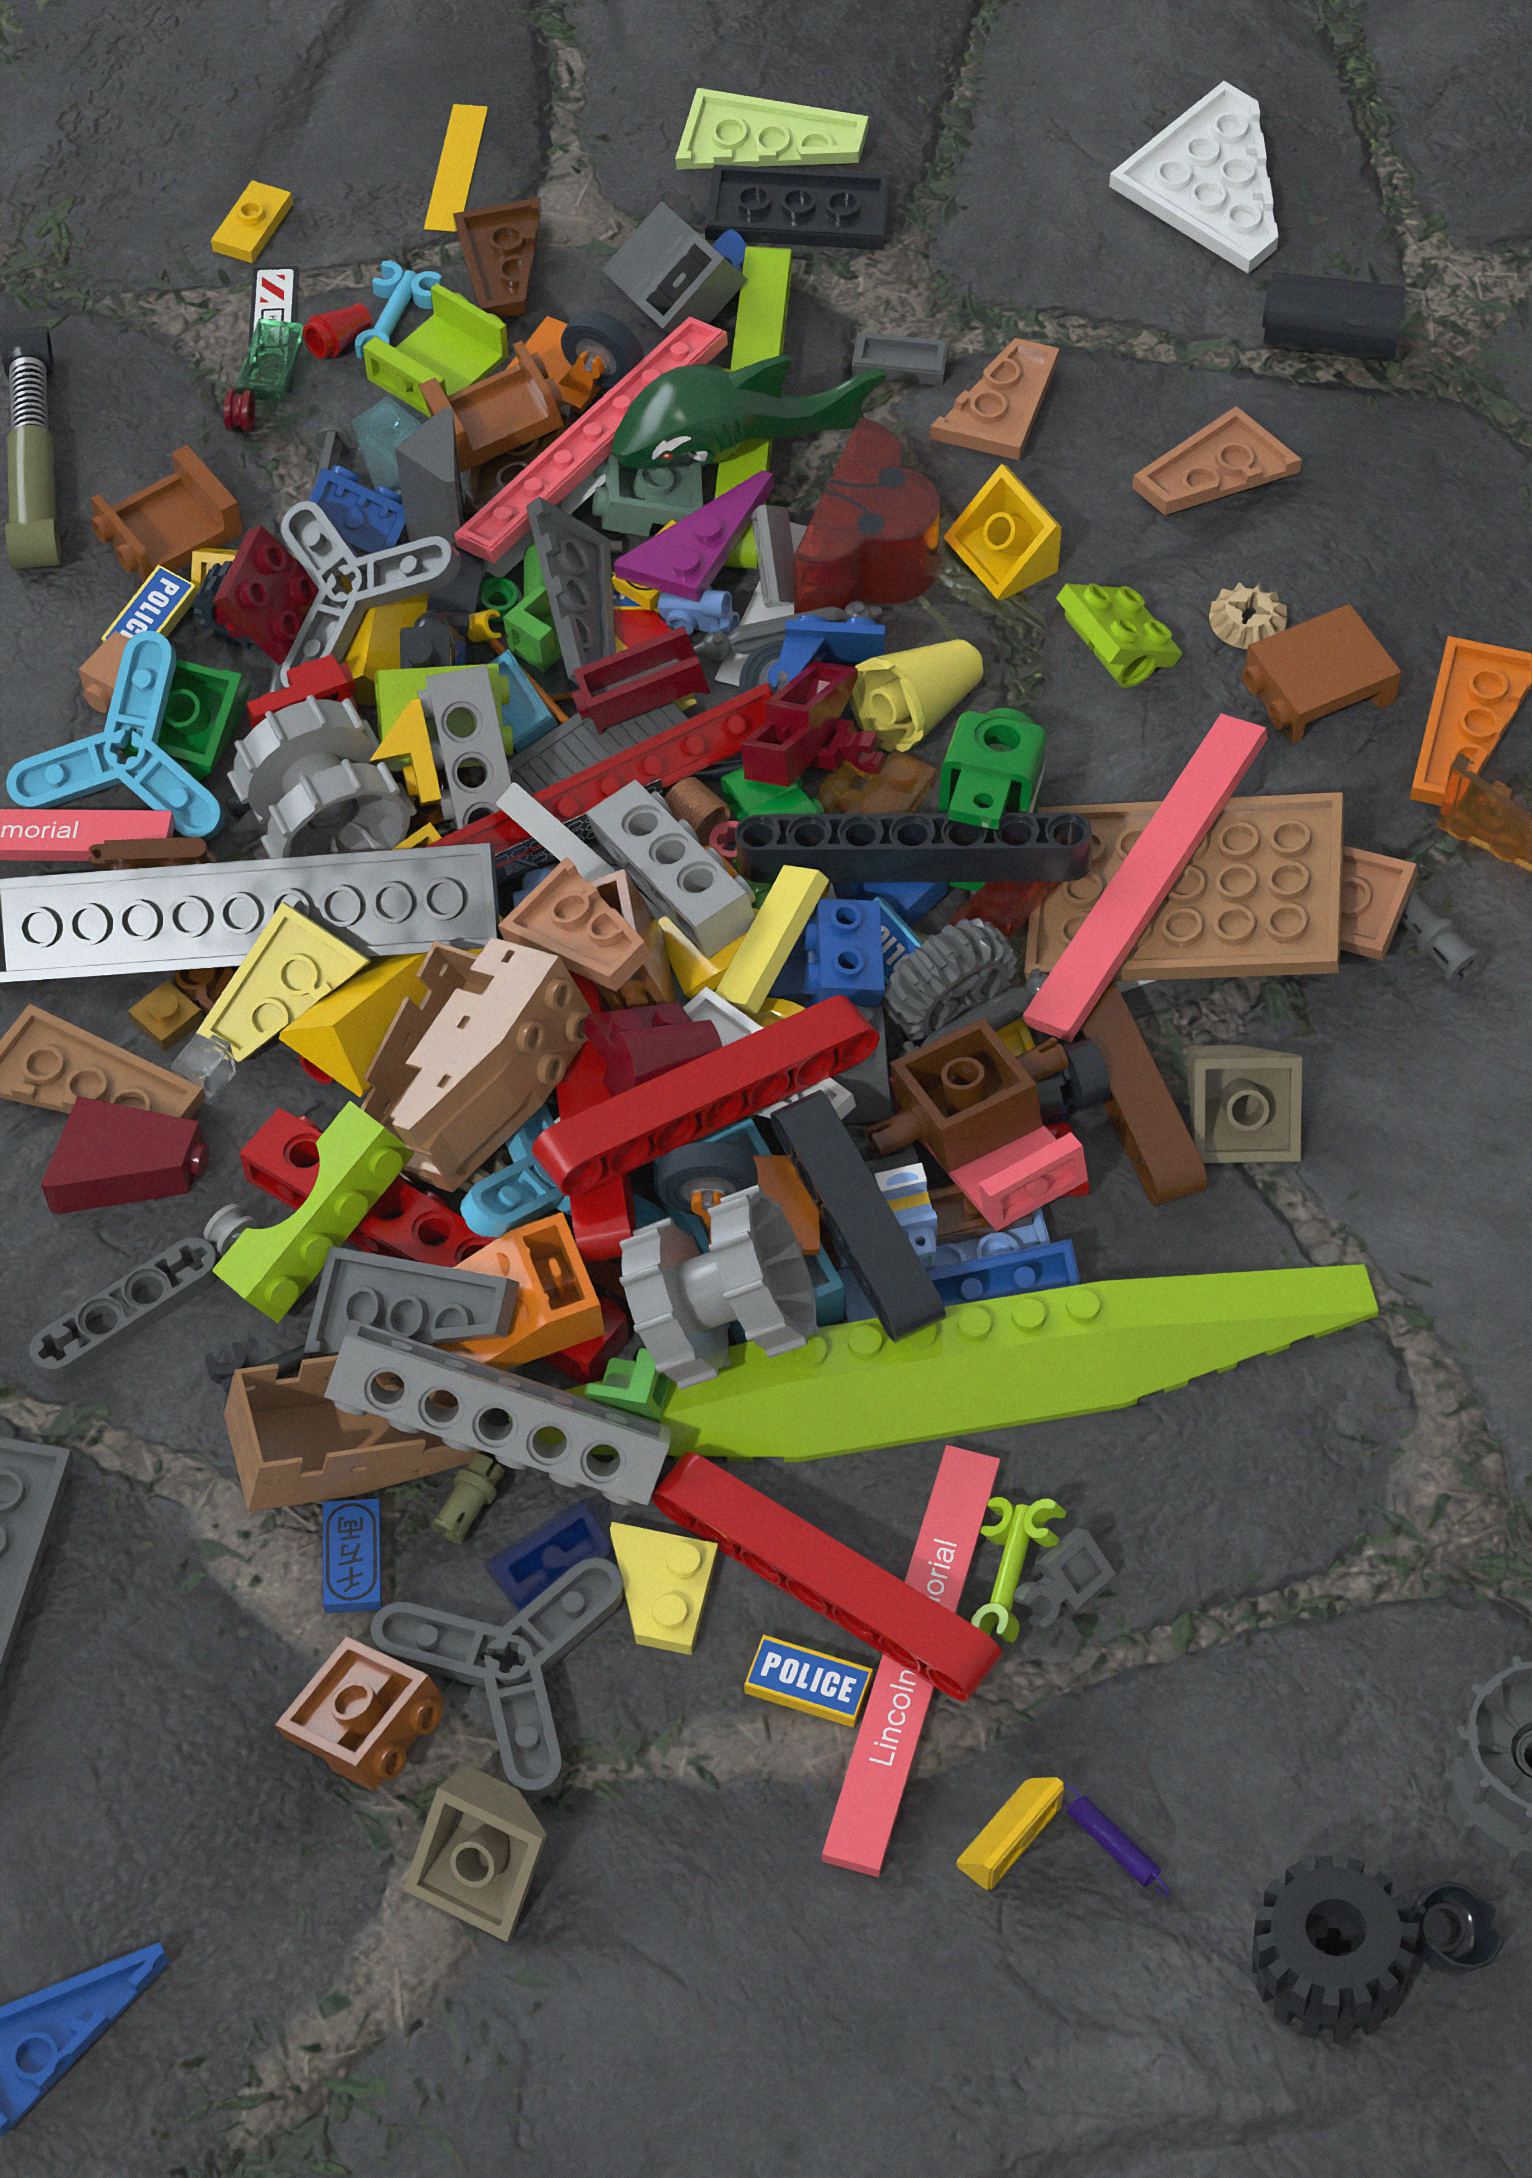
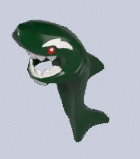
M787 355L765 359L736 371L705 364L676 367L661 374L643 388L630 404L614 433L612 454L621 464L635 469H647L667 464L678 456L686 454V452H688V456L697 460L701 466L719 463L738 449L743 440L786 438L813 434L824 430L862 429L867 423L861 408L863 401L887 378V373L884 369L880 368L865 371L827 392L800 398L782 392V383L792 361L790 356Z

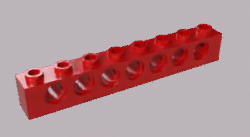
M278 1108L239 1152L246 1181L297 1211L312 1192L319 1174L320 1157L316 1141L323 1134L319 1127L305 1116L298 1115L294 1117L283 1109ZM307 1163H316L309 1168H299ZM398 1174L345 1241L366 1253L453 1268L498 1238L484 1237L474 1233L467 1226L465 1219L451 1211L439 1196L428 1191L424 1192V1194L409 1186L404 1178ZM391 1214L402 1215L399 1218L393 1220L383 1219ZM433 1240L445 1241L437 1246L426 1245ZM604 1296L599 1297L598 1300L601 1307L605 1335L539 1358L581 1385L599 1381L606 1372L608 1361L611 1358H617L629 1343L627 1316L617 1303Z

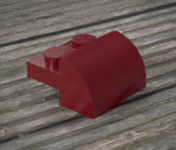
M678 1002L588 1014L582 1030L608 1065L602 1082L613 1097L723 1047L711 1020L693 1022Z

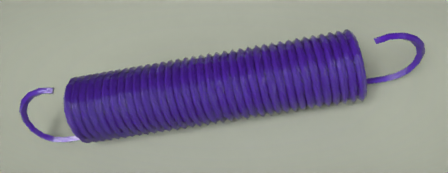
M1065 1784L1064 1787L1070 1788L1078 1796L1071 1805L1063 1799V1803L1069 1807L1067 1814L1091 1835L1105 1851H1108L1143 1887L1148 1886L1157 1879L1164 1886L1167 1894L1158 1886H1155V1888L1162 1895L1169 1896L1168 1887L1158 1877L1162 1868H1159L1087 1796L1081 1797L1074 1788Z

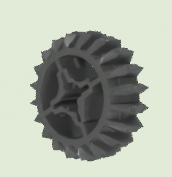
M980 918L971 921L967 919L961 920L955 927L947 925L936 936L930 935L927 942L920 947H915V952L909 958L901 960V968L892 973L889 978L891 983L885 988V999L882 1005L897 1030L902 1035L905 1034L910 1041H917L922 1045L931 1033L1007 990L1009 986L1008 980L1014 976L1016 971L1014 966L1017 958L1013 953L1012 947L1008 944L1007 938L998 928L995 929L989 922H984Z

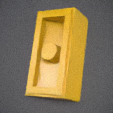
M1057 1777L1031 1778L1023 1782L957 1859V1867L985 1890H992L1062 1808L1064 1782Z

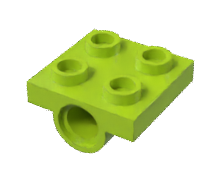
M1066 583L1056 597L1065 609V619L1089 649L1094 651L1098 660L1123 688L1140 684L1153 673L1156 667L1173 668L1183 654L1171 639L1172 634L1163 623L1153 618L1143 606L1145 601L1142 596L1129 587L1122 586L1118 588L1099 586L1097 584L1081 585Z

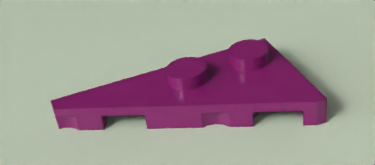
M763 470L618 558L614 563L616 578L699 602L751 524V514L759 505L764 504L774 489L773 473Z

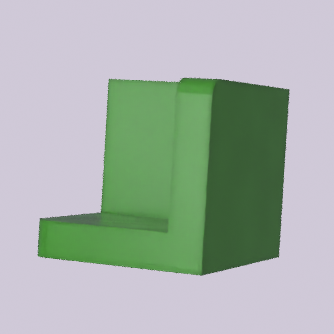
M540 584L503 617L507 648L534 667L545 672L562 656V651L546 586Z
M639 1348L636 1361L611 1358L608 1361L602 1385L587 1383L584 1395L589 1400L661 1423L672 1379L664 1372L658 1373L656 1363L648 1350Z

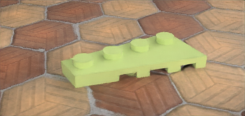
M697 88L675 158L676 167L678 170L713 168L714 164L761 167L859 163L869 129L868 116Z

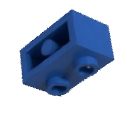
M819 899L815 906L813 918L808 919L802 932L803 950H811L812 963H807L805 967V994L814 996V1005L833 996L845 995L855 1006H880L885 991L880 901Z

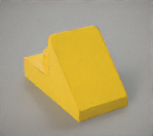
M419 698L409 701L370 759L369 764L375 765L380 762L409 758L411 765L402 767L408 797L417 795L419 806L424 807L438 804L442 798L421 699Z

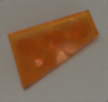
M1460 752L1450 767L1437 827L1448 832L1458 840L1467 841L1492 853L1504 862H1511L1532 872V812L1528 813L1509 798L1513 791L1502 782L1497 780L1493 785H1490L1471 771L1475 762Z

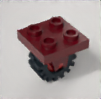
M260 525L248 530L233 562L224 561L222 566L217 563L213 565L211 570L209 569L193 601L192 607L195 608L193 612L195 618L202 619L200 622L204 630L212 628L211 636L217 640L223 636L227 638V645L234 646L236 642H239L241 648L250 650L253 644L256 650L262 649L278 665L284 663L319 589L304 567Z

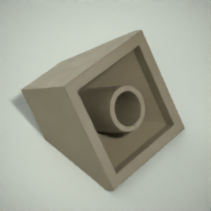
M1243 1045L1188 1046L1190 1132L1202 1162H1301L1302 1056Z
M466 1764L437 1788L403 1891L508 1942L515 1930L547 1834L517 1788Z

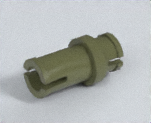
M475 1453L467 1469H460L454 1477L453 1483L456 1487L436 1519L431 1523V1527L437 1533H440L442 1529L446 1530L442 1536L445 1539L461 1544L483 1505L492 1503L497 1491L494 1487L498 1480L503 1477L505 1471L499 1464H495L493 1469L490 1468L494 1461L491 1458Z

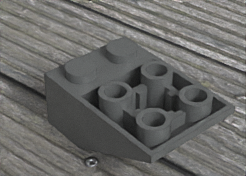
M662 201L602 269L615 284L669 335L689 316L710 324L748 280Z

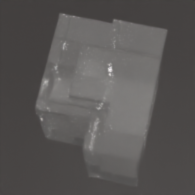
M196 1033L171 1064L174 1074L203 1087L206 1098L204 1103L209 1106L237 1072L231 1044L214 1034L208 1039Z

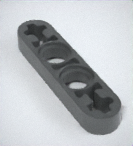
M198 1237L180 1240L40 1330L33 1337L29 1345V1354L37 1374L44 1380L51 1382H61L72 1378L208 1289L215 1283L218 1277L212 1271L218 1264L213 1246L205 1239ZM192 1258L196 1263L202 1262L203 1267L195 1271L190 1266L185 1268L184 1262ZM166 1272H170L172 1280H177V1286H171ZM154 1284L163 1289L161 1297L151 1304H140L133 1299L135 1292L144 1285ZM110 1314L117 1318L115 1327L105 1334H95L88 1330L89 1322L97 1315ZM79 1331L85 1346L80 1347L77 1338L73 1339L72 1333ZM55 1347L60 1352L64 1351L66 1356L57 1361L53 1356L48 1357L47 1351Z

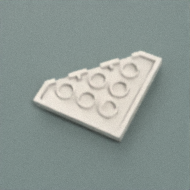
M1225 81L1220 83L1110 173L1109 187L1246 273H1250L1277 250L1279 236L1277 223L1274 222L1270 178L1267 176V157L1264 137L1259 123V104L1257 100Z

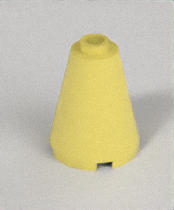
M956 639L866 659L855 666L858 670V679L849 697L850 706L859 727L863 731L878 733V737L883 741L878 744L880 748L893 753L904 752L915 747L981 681L983 676L981 654L967 641Z

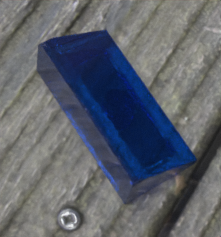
M585 1502L573 1503L483 1562V1565L515 1609L520 1612L575 1564L588 1558H603L612 1552L613 1549Z

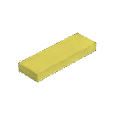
M788 865L783 866L715 991L717 995L740 1011L755 1014L759 1012L829 882L826 876L819 870Z

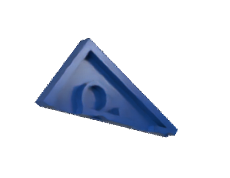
M161 1942L0 2007V2137L7 2134L169 1964Z

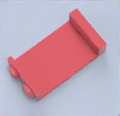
M893 1077L889 1078L893 1102L897 1112L900 1113L902 1110L897 1104ZM1043 1124V1127L949 1173L927 1143L921 1142L995 1231L1004 1228L1088 1181L1083 1145L1071 1132L1057 1140Z

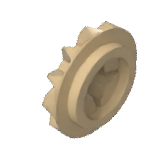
M1239 582L1234 590L1222 589L1217 600L1211 602L1209 621L1212 630L1222 641L1237 648L1248 649V645L1286 629L1287 605L1279 602L1277 591L1266 593L1262 590L1260 583L1254 589L1245 588ZM1247 608H1254L1256 610L1255 614H1253L1251 619H1248L1247 624H1243L1242 613Z

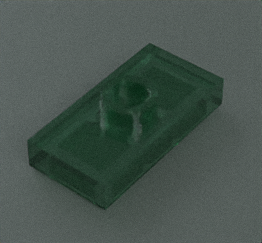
M258 319L235 385L238 394H244L245 390H253L257 400L283 402L304 340L302 335L303 324Z

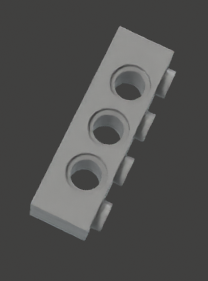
M487 665L427 676L424 680L426 689L417 691L418 699H421L425 720L433 719L437 739L429 741L435 770L443 769L447 789L440 790L442 798L440 804L445 821L454 819L456 830L468 825V817L475 810L483 809L491 814L500 810L501 808L497 806L496 802L511 785ZM464 710L471 714L475 721V729L470 736L460 738L450 733L446 720L451 712ZM475 760L483 766L485 780L481 786L469 788L459 781L457 768L461 762Z
M635 779L586 812L598 845L621 869H625L630 879L707 959L748 932L755 919L751 904L756 901L750 886L741 876L738 875L732 878L727 873V867L720 855L712 847L705 850L700 845L695 831L685 819L677 822L672 817L668 804L657 791L650 794Z

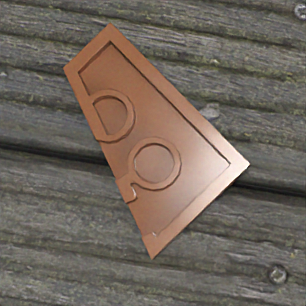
M1014 338L984 369L982 379L969 392L964 390L956 398L954 408L944 418L939 416L930 425L929 439L1020 460L1058 364L1059 348Z
M1235 406L1133 475L1132 488L1161 513L1167 515L1299 473L1302 459Z
M567 856L498 925L504 940L557 955L562 960L566 969L614 991H617L651 956L645 941L615 908L611 909L601 898L596 887L578 873L576 866Z

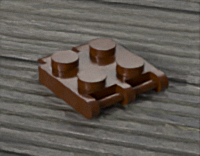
M198 837L104 840V844H94L89 847V851L95 858H88L97 872L218 863L215 856L208 852V846L204 840Z

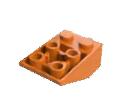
M563 1212L510 1230L453 1267L454 1269L504 1277L520 1282L507 1338L430 1346L505 1371L605 1335L599 1300Z

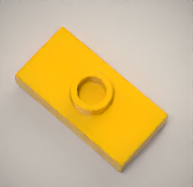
M251 181L212 237L213 251L254 263L293 205L292 193Z

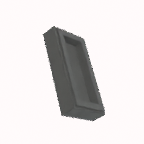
M858 332L852 360L851 376L854 377L862 372L880 368L884 369L887 373L885 380L943 386L949 341Z

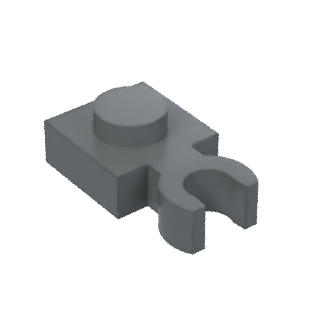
M1076 1527L1058 1545L1054 1546L1036 1562L1044 1576L1038 1582L1029 1581L1021 1584L1015 1590L1013 1599L1017 1603L1028 1605L1038 1596L1040 1600L1039 1608L1027 1620L1033 1626L1045 1628L1051 1625L1058 1617L1061 1603L1066 1608L1077 1610L1112 1579L1116 1573L1088 1530Z

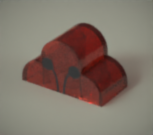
M859 418L794 554V614L830 606L844 610L849 603L853 601L864 602L865 599L883 604L907 602L925 593L936 578L940 521L939 494L935 486L925 476L911 469L901 467L899 442L890 430L875 421Z

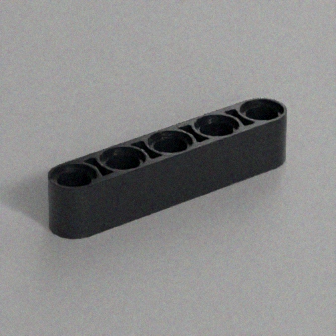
M818 1090L771 1112V1122L780 1144L892 1342L897 1343L944 1320L946 1312L937 1289L827 1095L822 1090Z

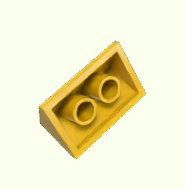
M343 575L341 581L345 585L346 594L353 590L352 581ZM429 592L365 611L340 664L345 662L348 665L354 678L356 690L350 692V694L353 696L356 704L376 706L374 674L377 670L400 669V631L402 628L413 627L417 618L426 611Z
M428 952L375 957L346 982L280 1032L278 1039L362 1098L372 1088L371 1084L365 1081L363 1077L404 998H410L419 1008L428 991L427 987L416 977Z

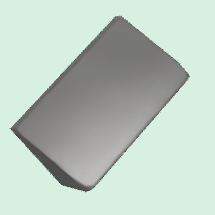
M759 505L751 514L764 606L771 608L797 604L800 602V593L788 511L784 507Z

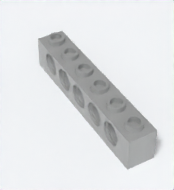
M352 1319L324 1398L335 1401L334 1405L344 1412L360 1416L366 1415L369 1412L387 1418L388 1423L400 1431L416 1434L423 1430L441 1436L442 1441L454 1449L470 1452L476 1448L496 1455V1460L505 1466L520 1470L527 1469L530 1466L548 1472L552 1480L564 1486L576 1488L584 1484L602 1490L604 1497L622 1505H633L634 1502H638L648 1506L670 1446L671 1427ZM382 1372H393L403 1380L404 1386L395 1391L386 1390L377 1383L375 1376ZM437 1390H446L457 1398L458 1404L448 1409L439 1408L431 1402L429 1395ZM499 1408L506 1411L512 1421L505 1426L497 1427L489 1424L482 1414L488 1409ZM553 1426L560 1429L566 1438L558 1444H546L537 1437L536 1432L543 1427ZM606 1444L615 1448L619 1456L610 1462H600L594 1459L589 1451L597 1445Z

